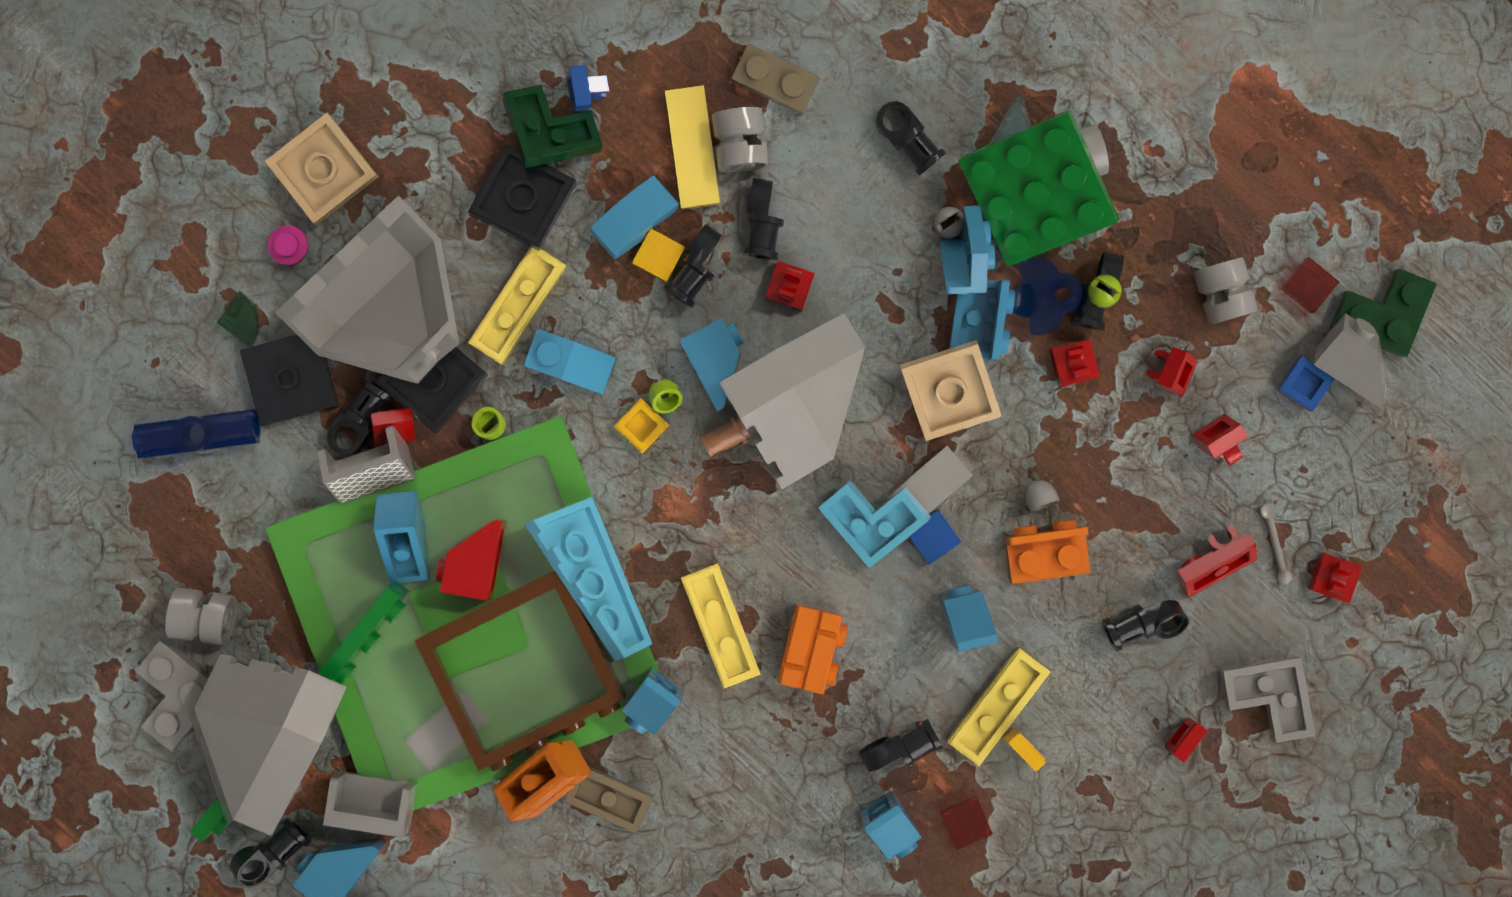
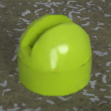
M1107 274L1097 276L1088 288L1089 299L1094 305L1101 308L1113 306L1119 300L1122 293L1120 282L1114 276ZM1098 282L1115 291V295L1112 297L1105 291L1097 288Z
M664 378L662 381L654 382L649 389V400L653 409L658 413L673 412L682 403L683 397L679 387L670 379ZM668 393L669 397L662 399L661 395Z
M483 407L474 414L472 428L481 438L495 440L505 432V418L495 408ZM498 419L499 423L485 434L483 430L487 429Z

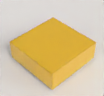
M651 229L632 264L668 283L686 247Z
M642 398L614 425L642 454L670 426Z
M1012 728L1003 737L1035 772L1046 763V759L1017 729Z

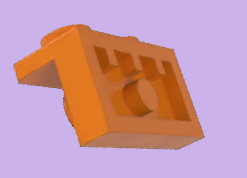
M1076 519L1052 522L1053 530L1037 531V525L1013 528L1014 535L1004 536L1010 583L1017 584L1091 573L1085 536L1089 535L1088 527L1077 526Z

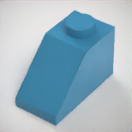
M722 318L679 340L717 412L725 408L728 399L719 382L736 372L741 356L737 347L744 344L733 322L726 326Z
M537 328L524 367L603 395L616 357Z
M417 491L377 495L373 531L389 583L429 580L430 572L425 520Z
M971 584L947 589L949 596L940 598L950 644L958 651H963L999 642L983 592L979 589L972 590Z
M652 668L623 707L622 712L627 715L625 722L641 734L648 730L655 735L681 702L684 691Z
M893 791L860 812L864 829L888 860L895 855L898 859L903 858L917 848L918 844L916 841L922 838L920 832Z
M378 838L328 845L316 855L310 851L295 870L300 876L293 884V887L306 897H347L387 842Z

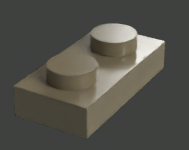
M748 43L731 78V82L803 115L820 77Z
M588 766L591 774L579 784H575V787L568 792L564 802L637 834L654 795Z

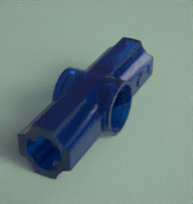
M255 409L204 416H187L181 419L136 424L132 433L133 449L136 451L138 459L258 444L260 443L261 427ZM198 423L203 427L204 438L196 445L191 440L190 431Z

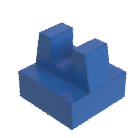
M586 65L569 67L566 80L571 112L575 114L589 111L592 105L591 100L606 98V93L609 92L607 75L587 77Z

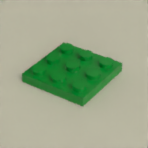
M1071 109L974 150L958 159L976 201L981 207L985 220L990 222L991 233L1007 267L1116 224L1120 219Z

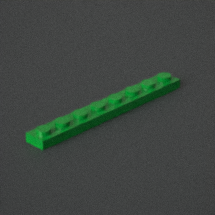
M398 581L387 586L317 674L342 685L357 668L352 662L362 651L368 654L382 636L377 631L387 620L392 624L406 608L407 605L402 600L409 593V590ZM218 797L190 830V833L201 842L213 833L219 837L229 827Z

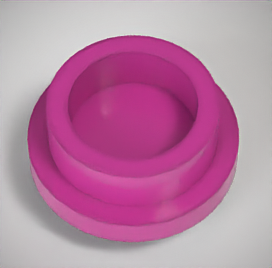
M281 226L274 230L269 237L268 251L271 257L280 264L289 266L298 264L308 253L309 243L306 235L294 226Z

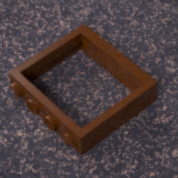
M555 570L414 640L478 771L490 766L492 772L499 770L514 761L511 756L512 754L524 748L528 754L533 753L544 747L547 743H550L547 738L548 736L560 730L564 736L569 735L584 727L586 724L583 719L596 712L600 718L621 708L619 701L626 696V692L595 630ZM555 588L607 692L487 752L436 647Z

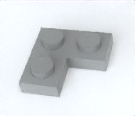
M163 639L156 644L135 672L165 695L164 699L143 723L141 728L172 752L179 747L193 729L189 716L209 675L168 641Z
M1295 656L1219 670L1226 709L1232 711L1266 705L1273 742L1280 743L1315 736L1301 657Z

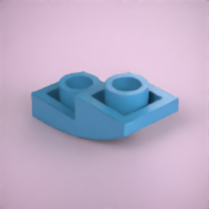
M652 176L608 210L590 227V233L615 260L645 240L646 233L677 212L679 203L656 177Z

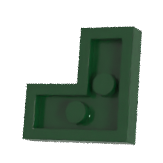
M542 85L503 92L502 101L525 168L601 152L603 144L591 110L553 118Z
M1397 269L1394 271L1382 304L1352 291H1345L1330 329L1337 324L1345 313L1355 320L1361 318L1375 328L1376 333L1379 335L1382 350L1402 358L1408 357L1437 283L1403 269Z

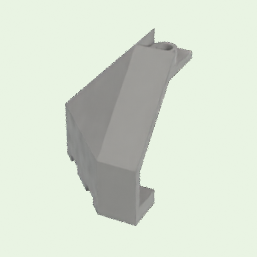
M399 195L275 311L318 356L416 384L422 380L441 358L459 345L441 239Z
M846 313L773 350L719 382L781 489L834 459L865 350L863 342Z
M220 654L189 717L227 825L234 820L272 836L319 749L347 687L309 670L295 668L293 674L281 670V667L277 664L251 660L247 667L238 663L237 659L233 656Z

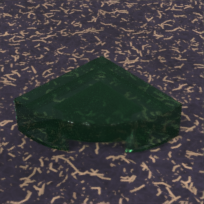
M239 291L217 321V324L246 345L252 347L259 333L260 322L258 311L253 301L244 292Z

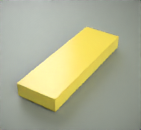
M704 85L666 90L665 96L681 210L720 205Z
M530 247L468 343L503 365L567 266L544 250L540 249L538 251Z
M716 563L681 577L723 689L761 675L719 564Z
M1017 647L948 737L947 743L980 766L1051 672Z

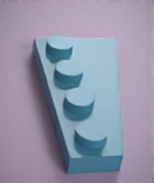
M593 497L524 524L615 661L626 658L653 644Z

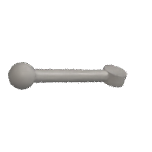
M1270 503L1263 504L1259 508V514L1262 518L1266 519L1278 567L1276 579L1281 584H1287L1291 581L1292 574L1286 569L1273 518L1276 515V508Z

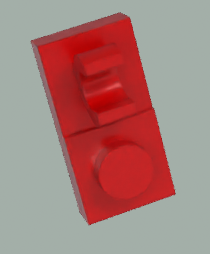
M1229 525L1226 527L1227 535L1231 539L1229 543L1220 544L1211 535L1208 537L1211 552L1204 556H1193L1184 562L1181 569L1177 570L1179 585L1187 598L1196 595L1257 560L1256 543L1249 533L1239 538L1237 529Z

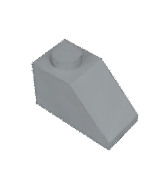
M1345 313L1316 347L1314 365L1381 408L1386 403L1387 383L1379 335L1376 333L1375 328L1361 318L1355 320Z

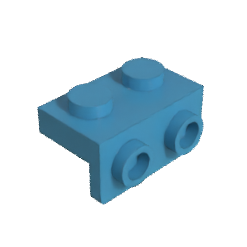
M964 206L963 239L940 241V254L947 294L968 295L971 293L987 292V272L990 269H995L994 245H990V222L983 221L980 206Z
M987 279V292L956 294L949 349L977 340L983 360L998 361L1001 353H1007L1010 330L1004 329L1006 314H1012L1015 301V291L1009 290L1010 280L1001 279L1000 281Z

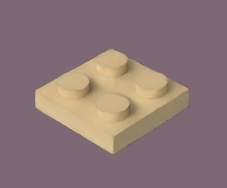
M325 113L265 160V163L315 225H319L379 177L329 113Z
M977 340L901 364V371L926 441L1002 417Z

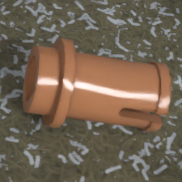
M733 415L730 416L731 421L706 435L700 436L705 449L712 459L742 441L744 444L748 443L747 439L750 435L739 416L736 418Z

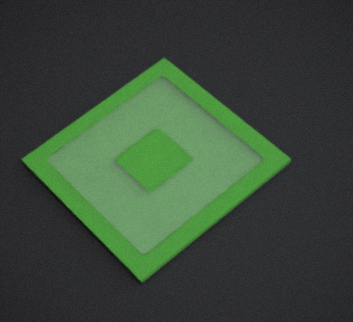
M562 415L414 471L416 479L340 504L337 500L265 528L313 657L320 671L387 586L391 585L373 531L376 496L380 494L417 491L425 520L430 578L426 581L400 583L409 590V593L402 600L407 605L406 608L392 624L386 620L377 631L382 636L368 654L361 651L352 662L357 668L342 684L347 688L335 712L358 774L418 783L413 811L509 775L537 752L528 754L524 748L511 755L514 761L494 772H492L490 766L478 771L414 640L554 571L524 524L593 497ZM494 519L507 520L493 598L486 601L441 593V582H436V571L440 558L446 559V554L449 550ZM555 588L436 647L487 752L607 692ZM599 638L626 692L625 698L619 701L621 708L602 718L596 712L583 719L586 724L584 727L566 736L560 730L547 737L549 742L560 743L572 740L580 748L632 728L625 722L627 715L622 712V709L650 670L653 668L659 672L650 646L626 658L615 661Z

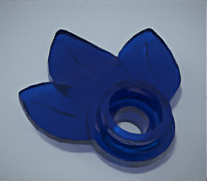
M1029 258L1019 262V270L1026 283L1014 290L1015 301L1012 313L1024 318H1030L1029 329L1032 335L1050 333L1060 326L1065 313L1073 311L1081 303L1083 297L1082 286L1073 275L1060 273L1050 260ZM1061 288H1068L1070 290V295L1065 300H1058L1056 298V294Z

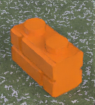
M796 603L777 683L818 694H824L826 685L834 686L839 667L838 663L832 662L835 648L844 647L848 631V625L842 624V614Z
M572 740L560 743H547L496 784L493 789L506 816L512 822L523 820L524 818L529 819L540 815L573 789L575 784L582 782L591 774V770L577 745Z

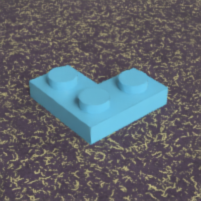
M851 480L818 507L868 568L872 567L931 518L906 487L875 510Z

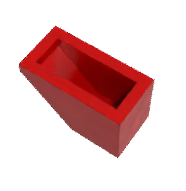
M494 519L449 550L446 554V559L440 558L436 571V582H441V593L486 601L493 598L507 520Z

